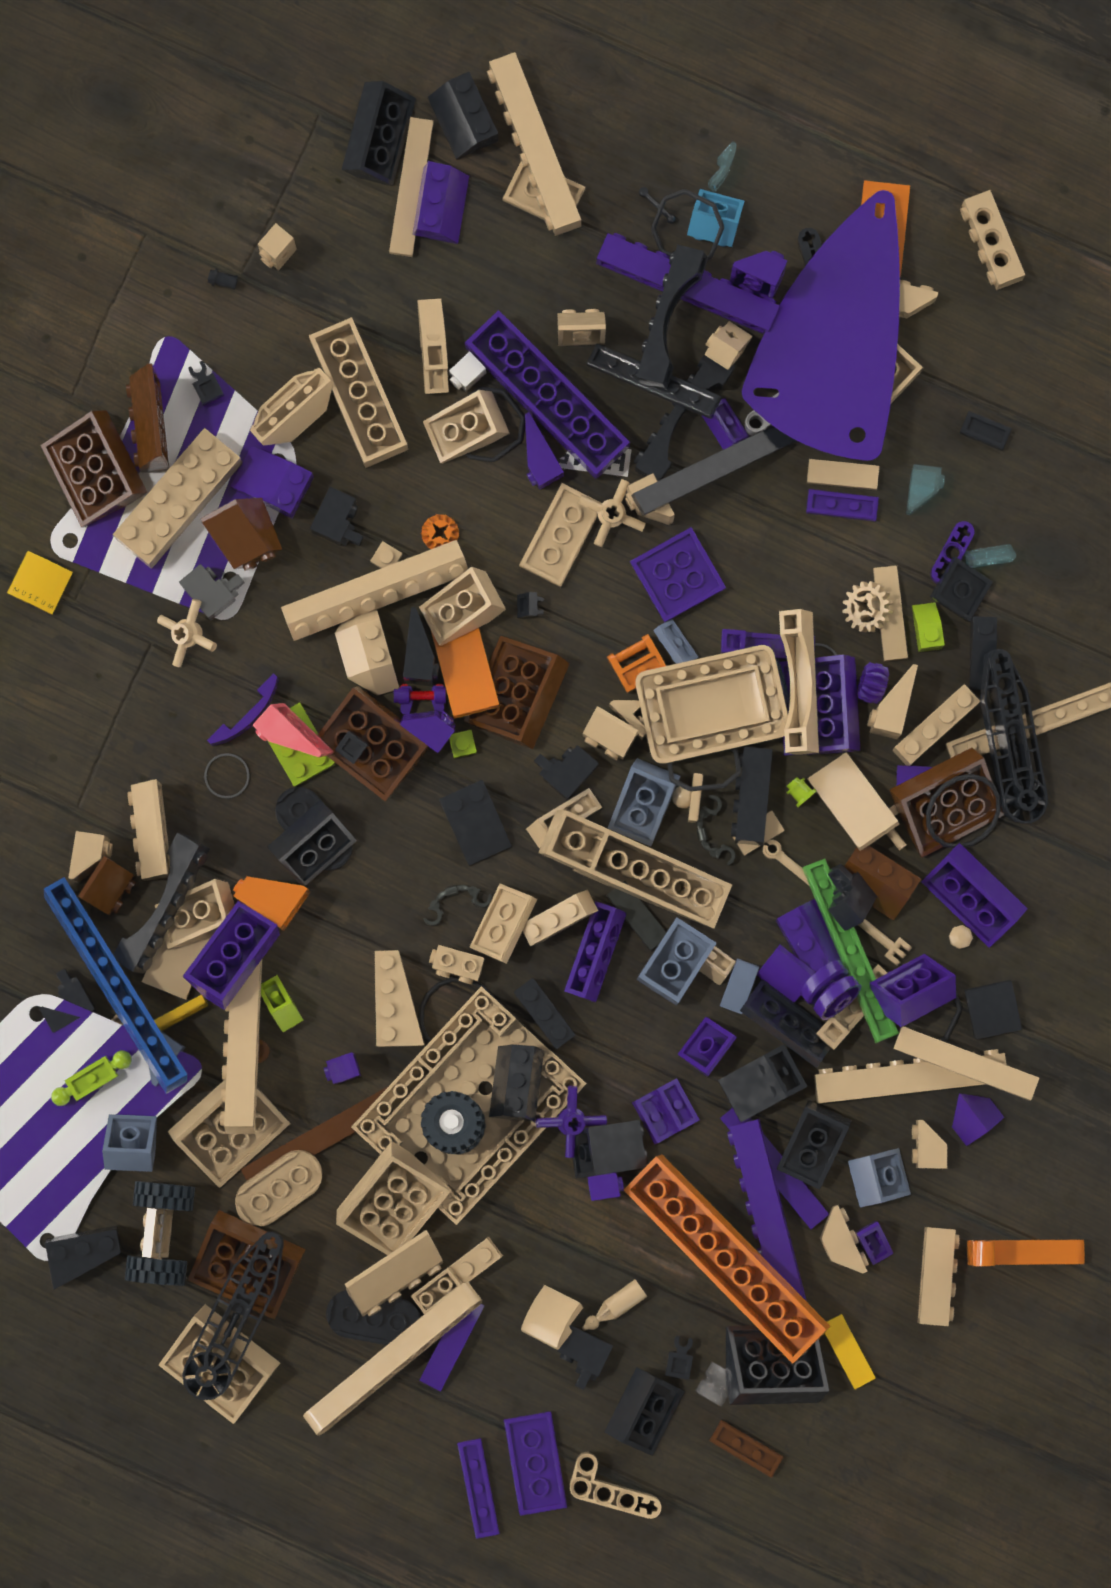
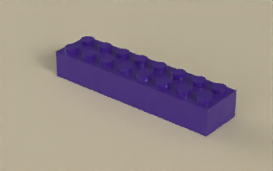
M499 310L465 342L466 349L595 479L603 474L629 448L630 442Z

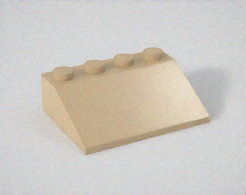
M226 1080L220 1083L168 1131L174 1142L219 1188L290 1125V1122L258 1087L255 1134H226L224 1126L220 1125V1112L225 1111V1103L221 1102V1089L226 1088Z
M391 1141L337 1209L336 1225L389 1255L414 1238L448 1196L451 1189L412 1153Z
M425 1230L345 1283V1287L362 1316L368 1314L370 1317L380 1311V1305L387 1300L389 1303H392L401 1297L400 1292L408 1287L411 1290L421 1283L420 1278L426 1274L432 1276L442 1269L440 1265L443 1264V1260L429 1233Z
M206 1304L194 1315L159 1364L161 1368L182 1384L184 1366L212 1311ZM214 1312L210 1321L220 1324L222 1317ZM226 1321L216 1342H222L225 1336L223 1334L229 1325L228 1321ZM208 1324L199 1343L209 1346L217 1328ZM235 1327L230 1338L228 1337L224 1344L226 1347H229L237 1331ZM241 1332V1334H240L241 1336H243V1337L249 1339L247 1336H245V1335ZM238 1339L229 1357L238 1361L247 1342ZM251 1341L230 1386L224 1394L215 1399L203 1401L234 1424L274 1373L280 1362ZM198 1346L194 1355L206 1350ZM214 1347L212 1352L219 1353L223 1357L225 1355V1352L219 1348ZM217 1356L214 1357L211 1365L215 1364ZM197 1357L194 1358L199 1368L203 1366ZM227 1361L231 1367L232 1374L236 1364ZM210 1370L202 1372L201 1376H204L202 1379L205 1382L213 1379V1375H210L212 1372ZM195 1375L186 1376V1379L195 1378ZM202 1386L200 1387V1389H199L197 1395H199V1393H200V1391H201V1389H202Z

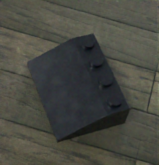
M727 1326L726 1386L730 1405L819 1403L829 1392L819 1339L792 1364L756 1326Z

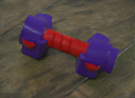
M402 684L400 688L394 689V703L401 704L402 714L407 715L410 714L414 700H431L434 710L442 713L444 711V703H446V687L443 684H436V686L432 687L431 691H413L412 687L408 686V684Z

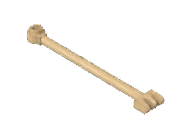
M769 840L766 842L769 846H776L777 851L775 853H770L768 846L763 845L762 850L765 857L781 862L809 885L802 867L781 851V845L778 841ZM866 919L858 925L888 949L884 956L896 966L900 964V961L894 957L895 953L902 959L906 956L899 948L902 946L907 951L912 949L900 937L894 943Z

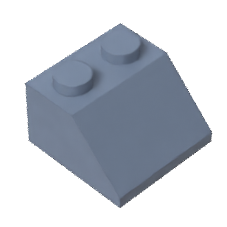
M109 1114L102 1150L105 1170L153 1171L156 1151L157 1116Z
M899 1148L848 1161L860 1208L911 1195Z

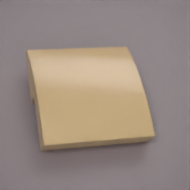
M544 1285L532 1303L521 1330L558 1350L572 1333L569 1326L583 1307L580 1302Z

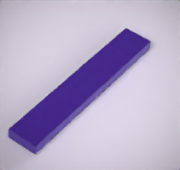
M733 1108L720 1117L730 1131V1126L740 1124ZM748 1118L741 1123L752 1121V1119ZM764 1135L777 1189L806 1225L812 1229L826 1218L829 1213L802 1181L777 1170L782 1156Z

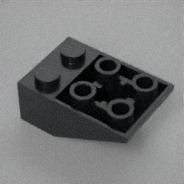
M785 1044L718 1080L740 1123L807 1087Z

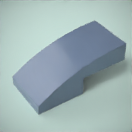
M737 958L720 1003L721 1007L742 1014L740 1009L749 997L759 966Z

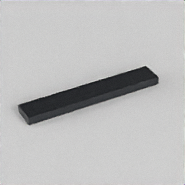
M598 343L596 344L586 363L587 366L712 419L722 399L721 396L675 376H671L667 390L641 384L636 377L637 375H635L637 360Z

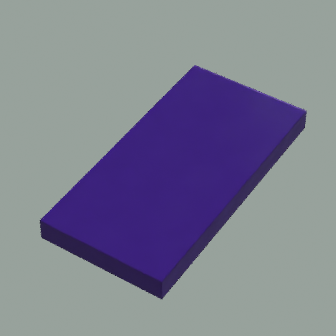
M551 1411L504 1419L520 1516L567 1508Z

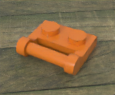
M648 634L641 637L642 640L615 655L612 653L607 656L610 665L627 693L636 689L635 680L641 672L666 666ZM645 648L649 650L650 653L621 668L620 662Z

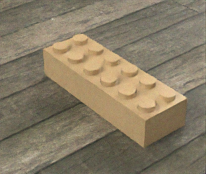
M352 317L309 335L310 342L323 372L333 382V395L365 468L407 451L408 445Z
M204 428L113 533V536L152 569L242 464L241 458Z

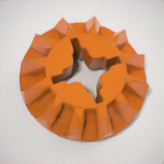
M436 514L428 518L422 526L423 542L430 549L458 540V526L447 515ZM434 525L439 529L448 526L444 531L447 540L441 536L434 538L436 534Z

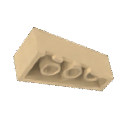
M398 950L375 951L376 1047L425 1046L400 952Z

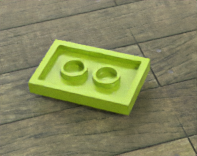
M301 703L291 707L290 709L318 735ZM269 742L294 787L335 765V762L328 756L317 757Z

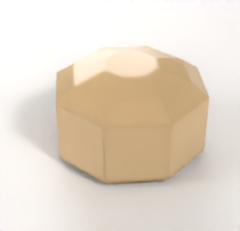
M963 925L952 928L948 936L951 945L958 949L968 947L973 939L971 930Z

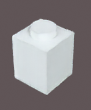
M469 351L449 370L451 376L449 380L457 389L462 387L467 392L486 374V368Z

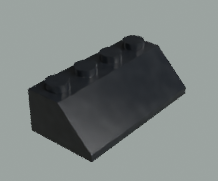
M384 81L365 82L341 170L360 179L393 186L416 98Z

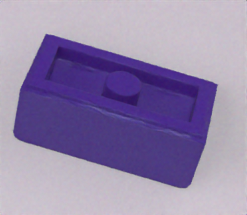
M725 398L721 399L712 419L702 415L723 450L749 438V435Z

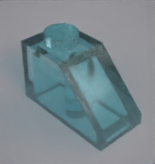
M913 465L906 509L907 515L914 513L935 497L939 489H943L945 475H941L942 468Z

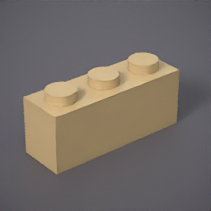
M585 890L528 920L524 926L523 933L529 945L532 946L545 941L596 913L598 909L589 891Z

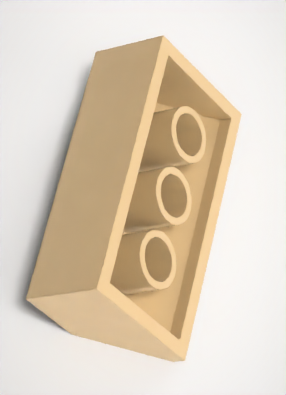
M155 779L131 785V791L128 792L129 806H133L134 815H130L131 827L136 829L137 838H133L134 852L139 853V862H136L137 876H141L143 881L168 878L170 855L166 854L169 844L162 784Z

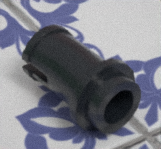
M217 268L210 270L208 283L212 284L213 287L218 285L231 288L232 290L236 288L238 275L219 272Z

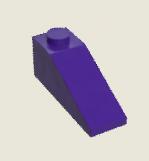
M530 412L525 414L529 471L526 475L531 485H537L539 490L564 477V471Z

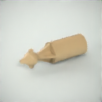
M634 1279L606 1299L596 1316L587 1317L582 1330H595L601 1321L617 1319L647 1298V1295Z

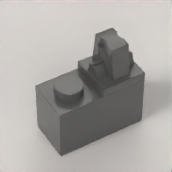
M200 564L181 579L179 583L192 599L201 601L200 609L211 621L236 601L235 598L239 595L236 590L245 582L239 574L229 581L224 578L223 580L218 579L215 582L214 579L217 576L209 567L204 569Z

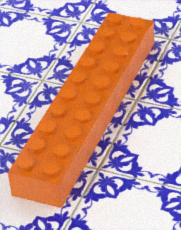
M663 1154L656 1156L624 1189L638 1206L792 1364L831 1327Z

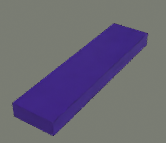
M477 1438L458 1442L457 1445L475 1537L478 1539L500 1534L482 1440Z

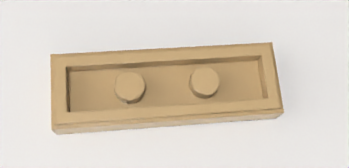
M809 459L807 483L877 490L879 466Z

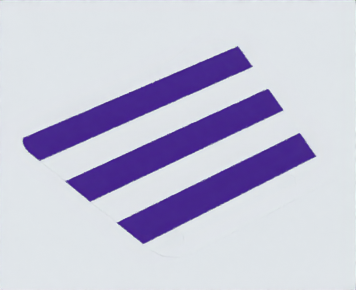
M167 336L157 342L153 349L150 363L153 364L160 378L169 468L204 428L241 458L242 463L250 447L254 446L273 455L280 453L285 456L286 460L296 464V456L291 442L264 446L250 431L258 411L207 365L206 375L214 374L224 396L203 406L192 383L198 380L190 375L188 369L191 366L194 372H200L202 367L199 362L202 360L174 337ZM129 417L120 438L135 466L134 453H137V444L132 443L131 430H135L134 421H130ZM135 467L148 493L168 471L141 473L139 467ZM239 468L152 569L113 536V533L148 493L133 503L82 528L71 508L55 526L50 539L53 551L60 558L189 608L192 598L183 589L179 581L201 564L204 569L209 567L217 576L214 579L215 582L218 579L223 580V576L227 572L231 571L239 574L245 583L236 590L239 594L235 598L236 601L215 617L220 620L229 619L238 612L256 568L249 571H244V568L233 569L200 519L235 499L250 498L230 488ZM266 506L274 525L279 512ZM67 533H73L78 537V544L74 548H67L63 545L62 540Z
M48 994L36 995L25 999L0 1022V1222L36 1258L48 1261L46 1249L40 1244V1237L44 1233H51L54 1237L75 1233L92 1198L110 1172V1170H105L102 1152L109 1114L158 1117L181 1095L192 1088L202 1073L201 1063L194 1056L180 1051L176 1057L187 1073V1082L166 1094L160 1083L157 1086L152 1084L149 1066L123 1025ZM34 1006H43L80 1018L53 1033L45 1018L35 1022L31 1020L29 1011ZM125 1050L130 1053L132 1057L130 1066L126 1069H115L119 1075L118 1077L78 1101L72 1095L70 1096V1101L64 1106H57L52 1102L51 1094L54 1089L68 1087L64 1081L106 1055L112 1061L117 1051Z

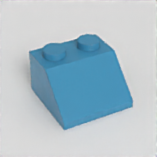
M700 189L698 195L716 204L724 224V230L718 245L732 247L745 201ZM696 200L687 235L697 240L714 242L720 228L711 206Z

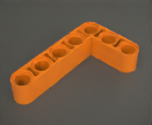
M967 1240L968 1265L1085 1264L1084 1240Z

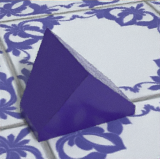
M959 1093L952 1128L963 1143L968 1146L990 1131L1004 1116L990 1098Z

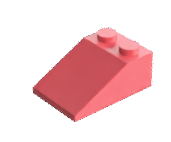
M284 703L271 704L253 724L257 729L256 734L264 741L268 740L269 742L317 757L330 756L334 753Z

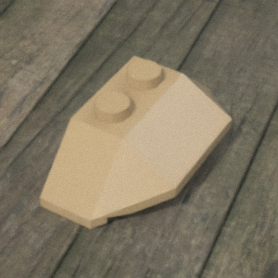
M320 368L295 375L260 407L250 431L263 446L292 442L327 411L333 382Z
M377 609L342 622L336 630L335 636L347 678L377 696L398 689V681Z

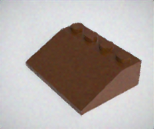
M150 363L129 377L130 384H126L127 397L132 398V407H129L130 421H134L135 430H131L132 443L137 444V453H134L135 467H139L141 473L169 470L160 378L153 364Z
M107 410L89 412L41 445L81 528L133 503L148 493Z
M500 636L488 663L500 707L467 715L464 722L513 743L534 749L570 663L557 654Z
M359 686L352 688L317 735L334 751L332 755L328 756L330 759L384 801H387L430 748L400 725L401 719ZM348 731H352L369 744L355 764H352L335 751Z
M973 748L890 789L896 809L921 858L944 847L932 838L926 826V810L931 797L940 786L956 776L966 774L983 776L992 782L984 757ZM974 779L956 781L945 788L936 798L931 810V826L936 836L945 842L951 843L992 822L996 812V797L992 789L983 781ZM1002 809L999 818L1004 816Z
M219 1210L209 1226L188 1281L220 1294L233 1266L267 1231ZM274 1237L271 1240H266L265 1243L268 1244L266 1252L261 1250L259 1253L267 1255L271 1260L273 1255L268 1254L271 1248H277L278 1246L275 1243ZM284 1240L278 1287L264 1314L274 1320L306 1250ZM257 1246L246 1257L251 1259ZM279 1256L272 1268L277 1271ZM244 1259L236 1267L232 1277L241 1281L249 1262ZM264 1259L256 1260L255 1269L261 1273L265 1272L267 1269L266 1261ZM251 1272L249 1276H253L252 1281L244 1285L247 1288L246 1293L248 1294L256 1291V1288L253 1287L255 1280H262V1277L255 1276ZM270 1272L262 1292L271 1295L275 1286V1274ZM230 1280L222 1296L231 1300L239 1284ZM259 1295L252 1310L262 1313L269 1298Z

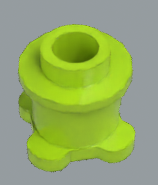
M796 777L787 785L790 790L786 793H790L798 802L796 804L797 807L802 805L817 791L815 788L811 790L804 782L805 778L800 780Z

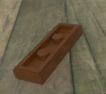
M720 1420L709 1439L713 1444L771 1478L783 1459L782 1455L723 1420Z

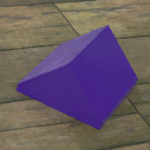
M705 1017L678 1055L705 1076H709L737 1037Z

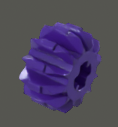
M871 662L864 666L857 690L859 699L876 704L882 700L889 680L888 667Z

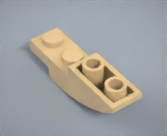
M441 299L417 300L425 394L449 392L447 349Z
M487 1237L412 1294L411 1297L422 1312L426 1314L458 1286L471 1281L503 1255L492 1240Z

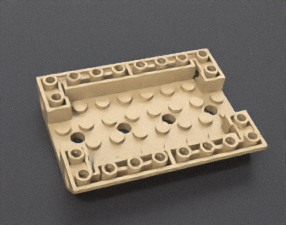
M482 986L351 1127L380 1155L391 1141L414 1156L419 1151L425 1152L428 1160L424 1165L451 1189V1192L438 1208L456 1225L545 1129L536 1127V1119L533 1122L489 1117L492 1092L489 1095H482L479 1092V1085L483 1081H488L493 1087L498 1046L511 1044L526 1045L544 1050L536 1118H555L567 1105L568 1086H577L578 1093L587 1084L528 1031ZM456 1091L466 1094L480 1106L485 1116L486 1129L484 1136L479 1144L467 1153L456 1155L442 1152L433 1147L423 1135L421 1114L427 1102L442 1092Z

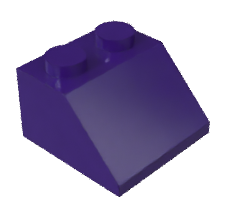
M437 710L403 715L400 721V725L437 753L453 734L456 726L451 715L445 711L440 713Z

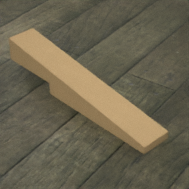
M901 1027L893 1048L1028 1101L1032 1099L1039 1081V1077L906 1027Z

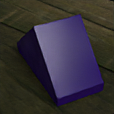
M877 1221L855 1232L859 1243L873 1265L893 1254Z

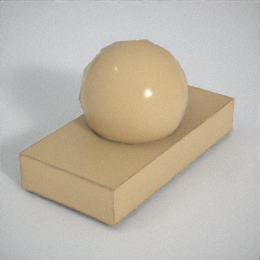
M693 774L692 787L702 786V774ZM680 786L676 787L672 795L674 804L679 808L689 807L688 822L696 823L699 815L701 791L691 792Z

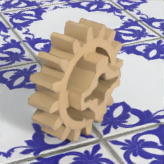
M862 581L860 587L853 585L854 592H847L849 600L843 601V604L847 605V609H844L843 613L849 614L846 622L852 623L851 627L853 629L859 628L860 632L865 633L867 630L868 632H875L876 628L882 629V622L890 621L887 613H893V610L889 609V605H892L893 601L887 600L890 592H883V585H877L876 582L871 581L869 584ZM872 617L875 618L874 620H872V621H870V622H866V621H869L870 618H872Z

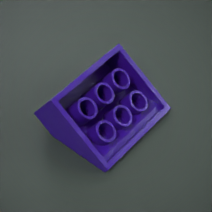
M835 655L815 658L819 753L812 754L860 751L855 657ZM788 661L779 662L780 682L787 713H789L790 675ZM783 736L784 755H785V756L795 755V754L785 753V736Z

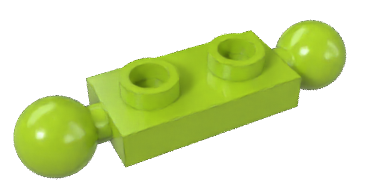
M125 1050L117 1051L112 1061L106 1055L64 1081L68 1087L54 1089L51 1094L52 1102L57 1106H64L70 1101V1096L72 1095L78 1101L118 1077L119 1075L115 1069H126L130 1066L132 1062L130 1053Z

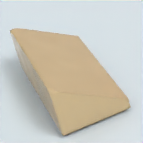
M715 946L699 971L716 984L721 985L733 969L736 961Z

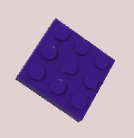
M692 527L630 561L631 566L664 623L726 589Z

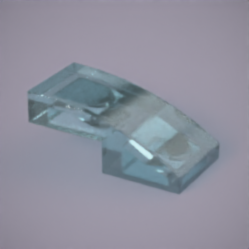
M734 141L717 158V165L720 169L708 182V187L714 193L724 182L733 164L737 146Z

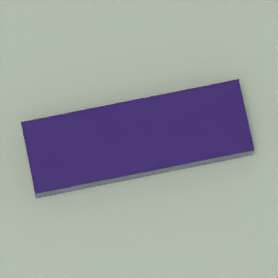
M809 489L806 514L876 522L879 497Z

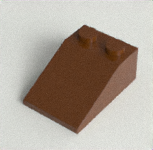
M103 856L78 897L107 915L112 916L113 913L117 914L122 908L124 902L121 900L126 893L130 894L137 883L134 881L136 876Z

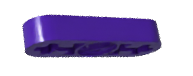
M961 521L953 528L931 570L930 576L934 583L937 584L940 580L935 570H941L945 562L949 564L952 560L946 555L947 548H957L959 551L958 559H962L974 536V527L969 522ZM967 528L969 537L964 536L960 544L951 541L952 538L955 541L958 539L960 532L957 529Z

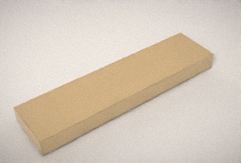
M897 566L873 568L874 582L877 585H883V592H890L887 600L893 601V604L889 605V609L893 610V613H887L890 621H883V628L880 629L884 662L908 659Z

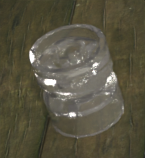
M711 1362L706 1371L707 1378L700 1381L695 1391L722 1407L728 1397L726 1369Z

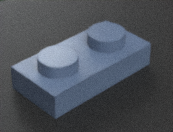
M673 619L653 630L676 664L698 658Z

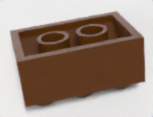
M856 846L844 865L851 874L859 872L877 895L872 907L893 921L921 880V878L870 846L861 851Z

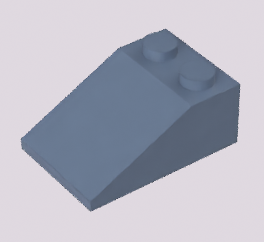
M637 758L631 766L608 829L652 846L677 786L669 780V772ZM674 774V778L679 781L680 776Z
M676 917L637 980L677 1005L715 947L716 942Z

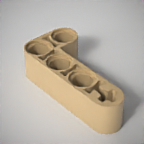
M583 1452L578 1456L570 1482V1491L575 1498L650 1519L660 1514L661 1504L656 1496L595 1479L598 1468L596 1456L590 1452ZM585 1457H589L594 1461V1465L590 1470H584L580 1466L581 1460ZM577 1481H584L588 1486L587 1490L582 1494L574 1490V1484ZM602 1487L608 1488L611 1492L610 1497L606 1500H601L597 1497V1491ZM624 1494L632 1495L634 1497L633 1504L631 1506H623L620 1503L621 1496ZM638 1496L642 1497L641 1503L649 1504L650 1500L654 1501V1506L657 1507L656 1510L652 1509L651 1513H648L647 1508L639 1505V1510H636Z

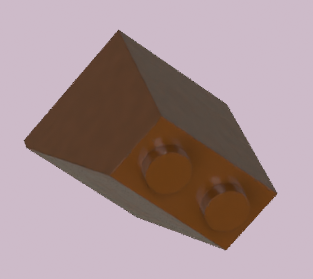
M263 498L235 499L200 518L202 524L233 569L244 568V571L252 570L257 567L258 562L269 561L275 558V553L282 550Z

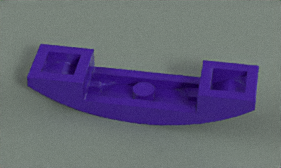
M722 629L721 653L766 645L773 650L775 659H787L780 635Z
M273 673L257 689L263 698L231 730L223 724L207 741L212 746L220 745L235 739L253 726L255 721L270 705L277 689L278 677Z
M480 1304L441 1337L419 1381L441 1392L485 1305Z

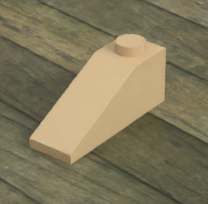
M588 788L538 818L526 830L537 846L541 848L557 809L567 810L586 819L600 810L602 806Z

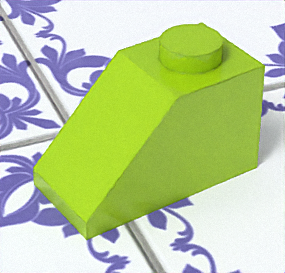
M936 603L912 605L918 652L942 649L945 644Z
M278 975L261 984V996L282 1032L303 1021Z

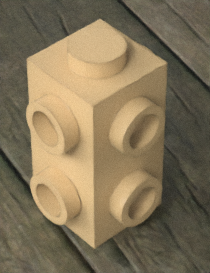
M438 945L437 950H432L429 963L433 964L432 969L437 970L436 975L449 978L450 974L459 976L458 981L472 985L473 981H479L485 958Z

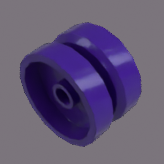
M834 960L820 968L807 980L800 991V995L809 1005L815 1004L813 1010L822 1020H828L843 1011L857 997L862 988L853 976H847L848 970L839 960Z

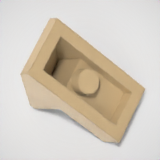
M613 700L609 704V707L625 723L638 730L637 736L641 740L647 736L643 718L641 716L637 718L634 716L641 709L639 701Z

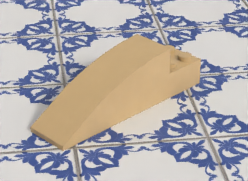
M564 809L556 810L539 850L540 854L573 868V871L711 928H715L732 887V884Z

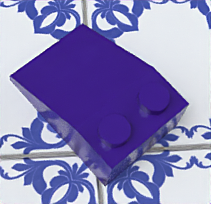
M251 446L230 488L250 498H263L266 506L293 519L314 477L312 472L288 460Z

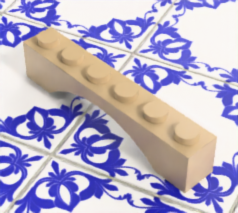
M803 609L779 611L780 636L784 644L790 675V706L784 729L785 753L795 755L819 753L813 612Z

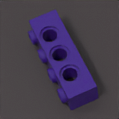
M595 901L598 911L589 918L564 991L596 1003L627 913Z

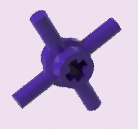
M573 1085L568 1086L567 1108L562 1110L558 1117L536 1118L537 1128L558 1127L566 1135L565 1157L567 1158L575 1157V1138L577 1134L584 1130L585 1126L607 1124L606 1116H584L583 1112L577 1109V1086Z

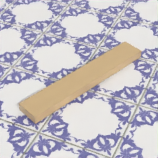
M410 117L389 254L413 257L416 235H412L423 167L428 162L433 120Z

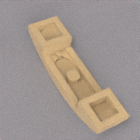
M879 964L873 969L876 979L887 974ZM857 997L843 1011L828 1019L816 1033L833 1050L864 1016Z

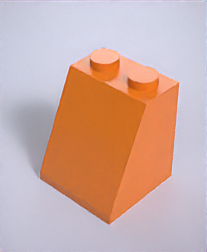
M248 876L245 880L240 879L233 889L236 892L234 897L277 924L283 931H285L310 894L308 888L302 885Z

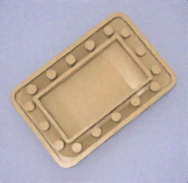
M758 645L641 672L635 680L652 758L658 763L679 761L785 736L784 729L788 713L775 655L769 646Z

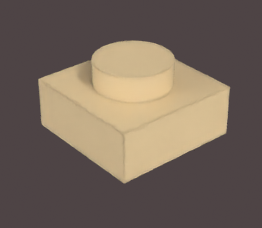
M382 541L370 562L379 568H384L399 562L403 553Z

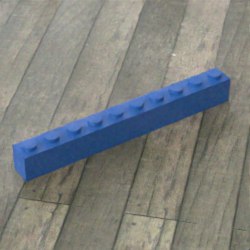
M65 877L44 888L45 900L165 1093L167 1094L186 1083V1071Z

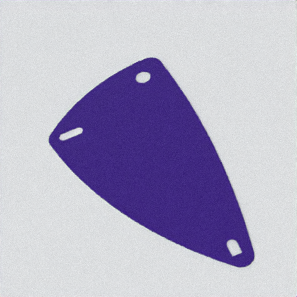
M881 190L872 195L836 229L814 254L782 300L769 332L765 331L742 388L743 399L768 423L789 437L826 453L865 461L877 458L882 451L897 357L900 270L895 199L892 193ZM876 203H885L884 216L880 219L876 218ZM755 388L777 389L779 395L775 398L758 397L753 392ZM860 427L865 431L866 436L862 442L855 443L851 441L849 433L853 428Z

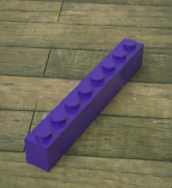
M617 233L613 235L607 234L596 264L662 292L664 289L662 285L664 275L669 273L671 267L667 254L656 251V253L647 250L648 247L638 242L632 244L626 241L624 236ZM705 270L702 279L692 286L681 298L685 302L761 334H764L765 331L769 332L780 306L770 297H758L754 295V291L745 287L739 289L733 286L731 281L724 278L720 280L711 277L712 274Z
M760 1119L730 1126L731 1131L727 1132L730 1145H735L737 1154L733 1155L737 1169L741 1168L743 1178H739L742 1191H747L749 1201L745 1202L749 1216L753 1215L755 1224L751 1225L755 1239L759 1238L761 1248H758V1252L807 1301Z

